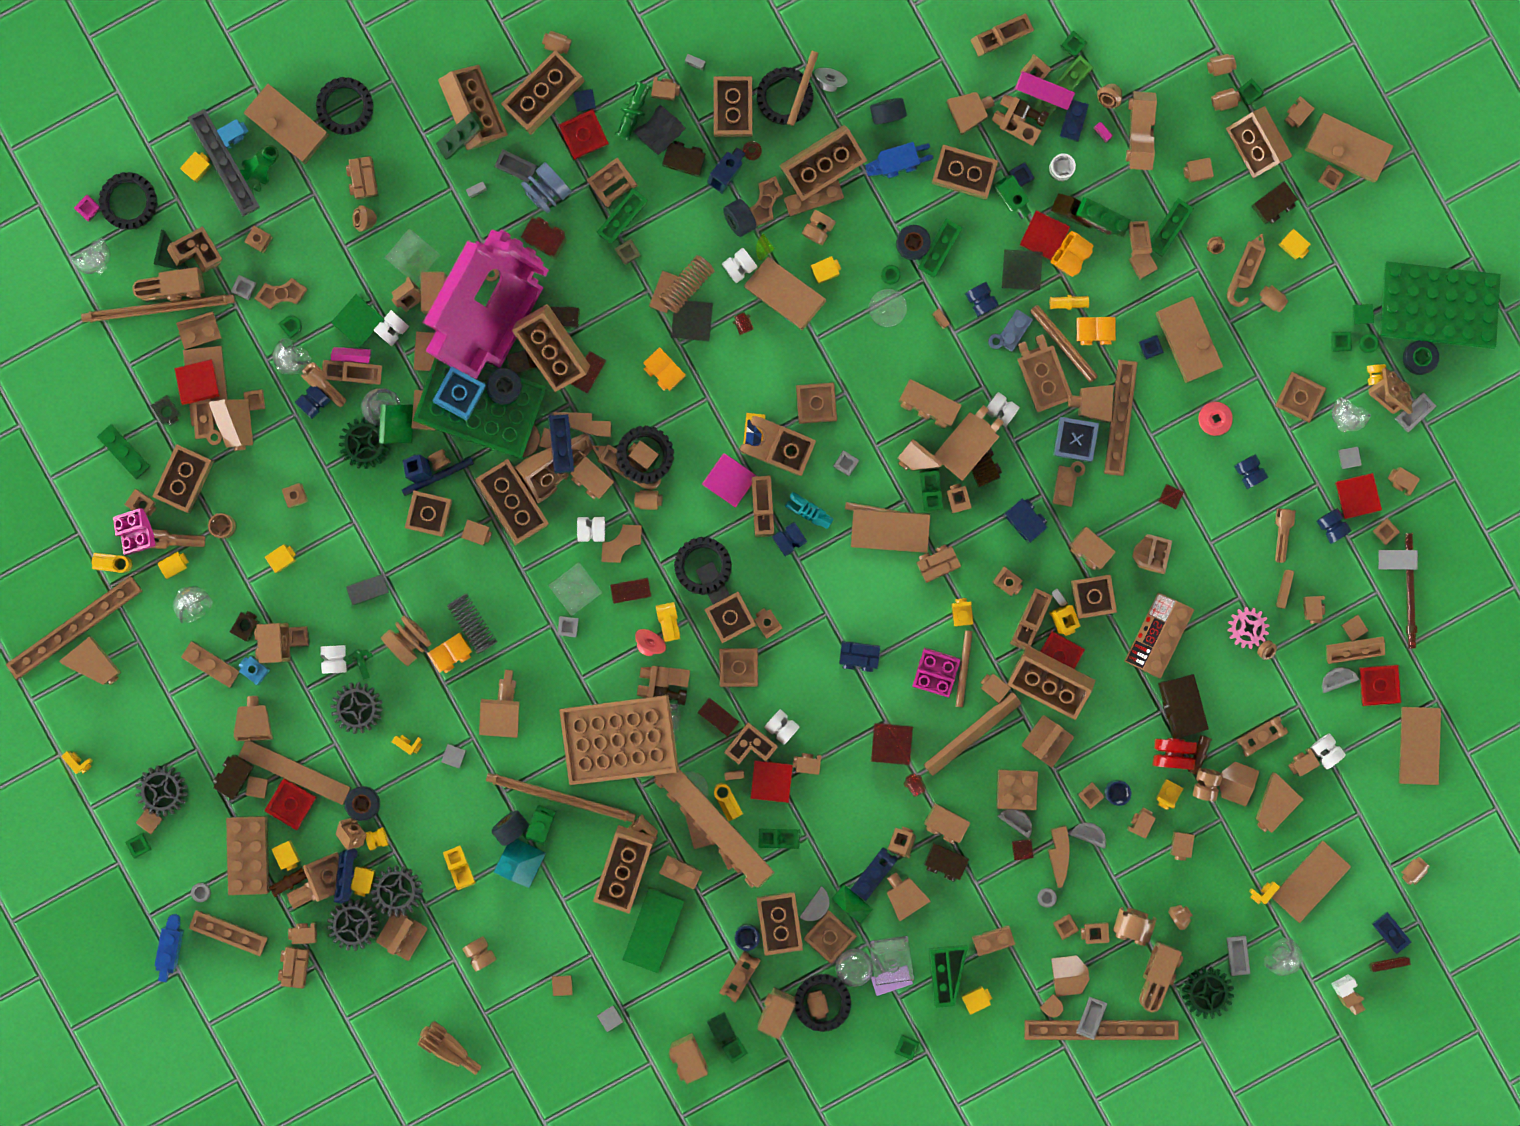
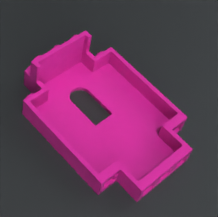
M492 229L484 244L478 241L475 244L467 241L423 322L436 330L426 352L474 379L478 378L486 362L498 368L502 366L517 338L512 331L515 323L530 314L544 288L537 284L539 280L532 276L535 272L546 277L549 269L543 266L544 262L541 261L542 259L535 255L537 253L535 250L529 247L524 248L523 242L515 238L512 240L509 238L510 234L501 229L499 232ZM493 269H497L500 273L499 282L486 306H483L474 299L488 273Z

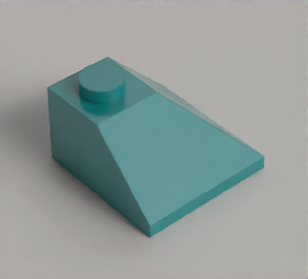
M516 839L506 846L494 873L529 888L546 853Z

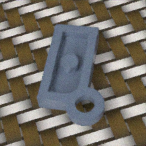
M1017 309L1000 335L993 334L989 337V346L993 349H999L1003 346L1012 352L1033 319ZM994 338L999 339L998 345L992 343Z

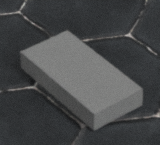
M1423 392L1413 401V412L1408 414L1403 410L1395 420L1408 433L1436 405Z
M1379 550V569L1418 570V550Z
M1246 935L1226 937L1230 975L1250 974Z
M1089 996L1076 1033L1094 1040L1108 1003Z

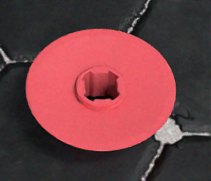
M1210 402L1199 413V425L1209 435H1223L1232 425V412L1224 403ZM1218 414L1220 421L1215 423L1212 416Z
M640 629L635 633V639L638 643L637 648L642 654L653 656L654 654H661L666 650L664 640L653 631Z

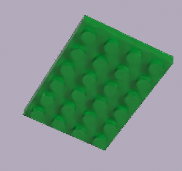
M1386 261L1380 336L1495 349L1501 274Z
M434 358L413 422L522 459L547 387L519 377L522 385L521 392L514 402L505 405L497 404L491 400L487 394V388H485L468 421L433 403L435 395L451 368L439 359ZM484 365L476 380L487 386L489 377L498 369Z

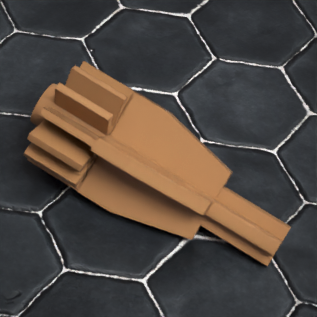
M434 1021L429 1027L425 1026L417 1043L420 1047L457 1067L462 1065L474 1075L478 1073L481 1065L467 1056V1051L452 1035L447 1033L444 1027Z

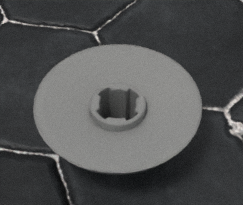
M818 68L814 71L815 77L819 81V87L825 91L834 92L837 90V87H842L847 83V78L834 69Z

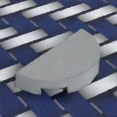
M1343 667L1334 668L1323 678L1322 691L1326 693L1360 679L1350 669Z
M1006 809L997 816L1029 839L1032 832V824L1025 812L1019 809Z
M1087 822L1078 824L1069 834L1105 849L1106 847L1105 834L1095 824Z
M822 886L799 918L806 921H815L826 914L829 908V896Z

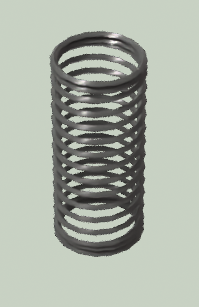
M466 593L448 604L447 607L449 610L453 609L451 611L452 614L455 613L453 617H457L456 621L460 620L458 624H462L460 628L465 627L462 631H467L465 635H469L467 639L472 638L469 642H474L471 646L477 645L474 650L479 654L497 643L496 638H493L486 642L493 637V634L481 640L491 633V631H488L481 635L489 627L476 633L486 626L485 623L474 629L484 622L482 620L474 624L482 616L469 622L480 614L478 612L469 617L477 609L464 615L475 607L473 605L462 611L471 605L472 601L459 608L470 600L468 598L469 595Z

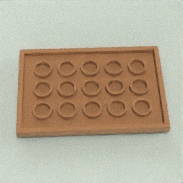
M669 695L559 709L569 785L679 772Z

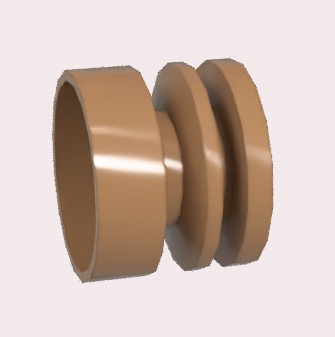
M404 615L401 620L406 625L405 627L396 622L395 625L399 632L395 633L389 629L380 638L406 666H409L417 659L413 650L416 648L423 653L425 650L420 643L422 642L427 647L432 643L425 631L415 621Z

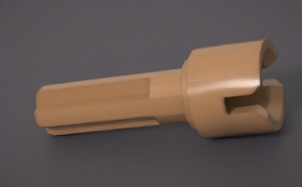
M314 362L304 367L301 377L312 387L317 386L339 407L346 403V399L325 379L324 371Z
M1277 508L1275 524L1278 526L1276 562L1284 563L1286 561L1290 528L1295 523L1296 510L1291 511V509Z
M152 529L154 538H159V540H155L156 546L152 547L154 549H167L169 545L205 546V536L169 534L168 530Z

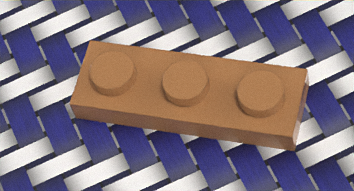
M836 180L804 201L800 199L798 194L785 197L784 201L791 217L842 200L844 196L839 181Z
M1383 636L1326 645L1328 664L1385 655Z
M193 641L190 642L181 656L182 659L231 688L240 674L239 670Z

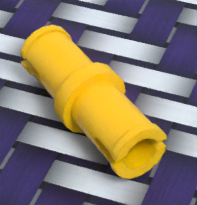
M1067 295V297H1050L1049 306L1050 309L1067 308V310H1072V308H1089V297H1072L1071 295Z

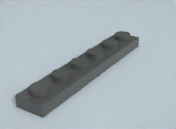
M203 109L189 116V123L242 217L260 209L259 204L206 110Z

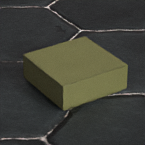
M631 239L615 248L624 265L641 256Z

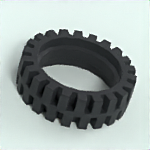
M791 67L776 68L768 72L759 83L757 89L759 109L773 123L786 125L790 114H779L769 107L766 100L768 87L774 80L779 78H791L800 84L803 74L799 70ZM810 81L795 123L803 119L811 109L813 89Z
M349 77L332 79V81L327 82L321 88L317 96L316 111L318 117L327 129L336 134L351 135L361 131V129L367 126L373 115L374 104L369 90L356 79ZM343 87L357 91L362 97L364 104L360 118L354 123L347 125L332 121L326 110L330 94L336 89Z
M122 172L113 175L112 178L107 180L106 184H103L102 190L99 193L100 210L105 219L115 227L126 230L138 229L146 225L156 212L157 195L147 179L138 174ZM127 182L139 185L145 192L147 199L146 207L142 214L130 220L117 217L111 210L109 203L110 195L114 188Z
M645 425L644 427L638 426L633 428L622 437L618 444L616 452L617 465L619 464V469L621 472H624V476L626 478L629 477L633 482L637 481L639 484L654 483L664 477L674 461L673 444L671 441L669 442V437L664 435L662 430H656V427L650 428ZM639 437H648L654 439L660 445L663 451V461L657 470L643 473L630 465L627 459V449L633 440Z
M698 537L697 539H691L689 542L684 543L683 547H680L675 557L674 567L677 579L685 589L694 594L709 595L725 586L732 571V562L728 551L721 543L709 537ZM710 548L721 559V572L711 583L696 584L686 575L684 569L685 560L695 549Z
M828 974L813 975L804 980L796 991L795 1012L799 1020L806 1027L820 1032L831 1031L838 1028L847 1019L851 1009L850 993L845 984L834 976ZM819 984H827L834 987L842 1000L838 1015L825 1022L812 1019L804 1008V997L807 991Z

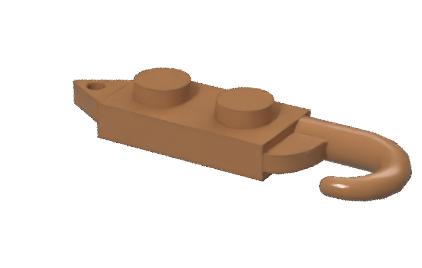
M1263 234L1247 243L1228 288L1227 299L1235 307L1244 306L1249 300L1246 297L1243 301L1238 302L1234 299V294L1237 287L1247 288L1253 282L1266 251Z
M609 444L607 446H592L599 459V463L626 478L624 472L620 471L619 464L617 465V449ZM629 461L630 465L633 468H635L637 471L643 472V470H641L639 467H637L635 464ZM661 479L649 484H639L637 481H634V483L644 489L653 490L660 485Z

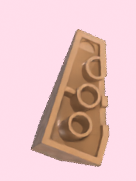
M586 433L571 439L574 466H577L592 450V444ZM552 447L529 456L514 467L537 504L551 496L558 489L556 486L563 478L566 480L569 476L568 472L554 473Z

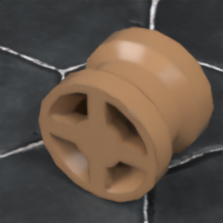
M444 449L427 457L428 461L432 462L434 471L451 463L450 459L446 458Z

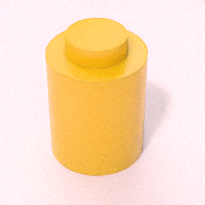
M176 552L158 562V566L164 577L169 579L187 569L186 564L189 562L184 553Z

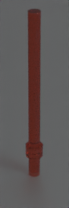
M1413 533L1405 534V550H1413ZM1406 570L1408 621L1406 633H1408V649L1416 648V633H1418L1417 625H1415L1414 570Z

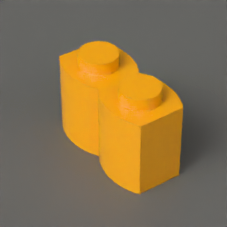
M1071 231L1054 254L1050 263L1065 274L1073 277L1081 271L1083 261L1091 256L1094 245L1078 233Z
M1115 317L1076 318L1077 342H1081V345H1092V342L1098 341L1100 345H1112V341H1116Z
M660 347L643 362L646 366L643 369L650 377L655 375L659 379L656 383L664 391L666 389L671 391L686 377V374Z
M460 632L427 654L439 673L441 671L447 673L455 668L453 664L460 660L463 663L471 658L469 654L473 651Z

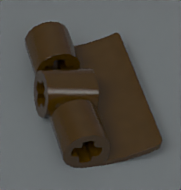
M1194 674L1158 683L1163 700L1164 714L1169 722L1173 738H1181L1209 729Z

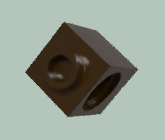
M249 611L246 613L241 612L230 633L248 642L260 621L256 620L257 616ZM245 619L250 622V628L247 631L241 628V623Z

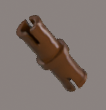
M1200 735L1196 753L1192 754L1196 760L1195 770L1188 769V772L1198 774L1204 759H1207L1206 753L1212 740L1211 738Z
M301 867L291 875H285L284 879L269 886V889L274 897H277V895L289 888L290 890L293 889L294 885L307 879L304 869Z

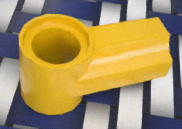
M94 553L92 557V569L127 573L132 568V561L127 556ZM121 559L126 562V566L122 570L118 567V562Z
M675 602L656 605L664 642L680 639Z
M718 783L714 788V796L729 822L742 815L743 812L730 786L726 783ZM720 787H725L728 790V794L720 797L717 794V790Z

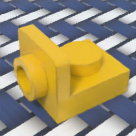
M967 598L955 599L956 603L952 604L954 626L972 625V602H967Z
M396 735L392 740V743L409 755H412L413 752L417 754L423 746L420 743L422 741L420 737L416 739L413 745H410L411 740L404 735L400 737Z
M67 751L61 756L76 774L80 772L84 774L92 767L90 765L93 762L91 758H88L81 764V758L76 752Z
M1166 779L1155 798L1159 801L1158 805L1166 810L1169 807L1174 809L1184 788Z
M1273 881L1271 883L1267 882L1260 890L1262 892L1261 895L1250 889L1249 892L1252 894L1250 898L1257 904L1262 902L1266 905L1280 886Z

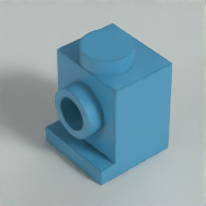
M237 119L217 130L228 149L232 148L231 143L237 144L244 140L243 136L249 132L244 122L240 123Z
M253 656L245 657L239 664V667H241L239 672L256 685H259L270 671L268 667L259 663ZM250 666L255 667L256 670L254 673L249 672Z

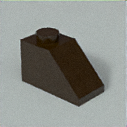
M1058 193L1051 209L1052 212L1089 229L1092 225L1091 222L1076 215L1081 201Z
M526 350L507 355L510 369L516 374L538 368Z

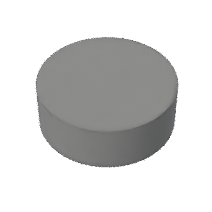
M1058 588L1052 591L1053 597L1061 607L1068 604Z
M205 883L195 884L191 889V897L196 902H204L211 895L210 887Z
M1043 888L1039 891L1037 900L1041 906L1048 908L1056 903L1057 895L1052 889Z

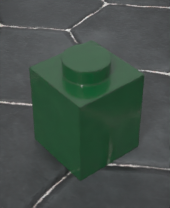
M725 1012L707 1020L717 1043L722 1041L724 1044L733 1039L732 1036L735 1035V1032Z

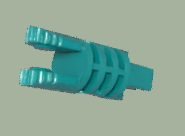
M794 492L790 495L793 502L787 501L785 504L786 508L817 526L829 528L833 518L827 515L823 509H819L818 506L808 502V500Z

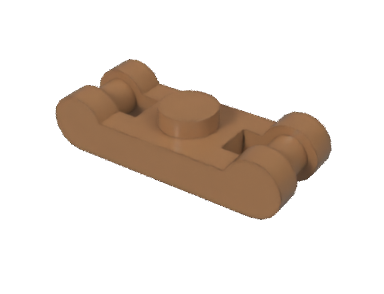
M1276 716L1236 740L1238 745L1242 746L1245 757L1288 733L1287 728H1284L1281 723L1280 716ZM1272 726L1277 730L1274 734L1269 729ZM1251 738L1255 743L1253 746H1250L1248 740Z
M743 951L719 993L723 996L727 995L731 998V1001L736 1003L761 960L757 957L753 958L749 955V952ZM744 962L751 965L749 969L742 966ZM731 983L738 986L736 991L729 988Z

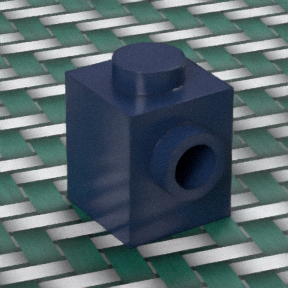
M419 454L402 460L405 477L410 481L417 483L432 478L430 463L427 458Z

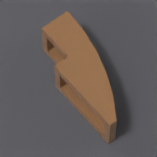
M1025 13L976 35L971 39V42L978 57L1033 32L1034 29Z
M323 360L322 371L325 373L326 380L381 384L382 365Z
M553 412V415L568 414L569 426L577 431L598 437H611V421H592V413Z
M771 476L752 477L755 537L773 536Z
M1035 588L1010 644L1025 650L1027 645L1031 647L1052 600V595Z
M1065 825L1050 829L1055 848L1048 849L1058 888L1063 887L1069 865V836L1067 826Z

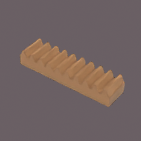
M199 910L195 911L188 928L258 956L262 955L268 940L266 936L254 933L251 930L231 924Z

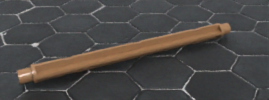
M223 294L206 298L94 312L89 311V313L81 314L82 322L90 321L92 323L94 321L228 305L229 303H235L234 294Z
M487 774L486 781L493 783V785L496 784L621 819L624 822L630 821L634 823L636 814L630 813L628 810L624 811L499 776L498 774Z

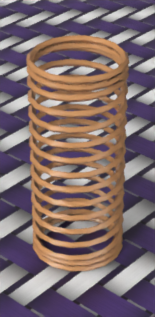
M696 255L691 264L685 267V270L676 277L677 280H674V283H671V286L665 289V292L659 296V299L672 312L678 313L679 307L682 308V304L685 305V301L688 302L687 298H691L690 295H694L693 292H697L696 289H699V286H702V283H705V280H708V277L714 273V268L703 257Z

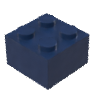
M1022 498L1003 515L1024 540L1030 543L1048 528L1045 525L1047 520L1041 514L1037 515L1033 511L1035 507L1028 499L1024 500Z

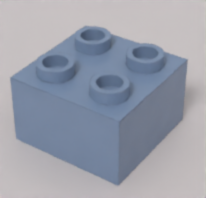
M1060 417L1053 456L1092 462L1099 423Z

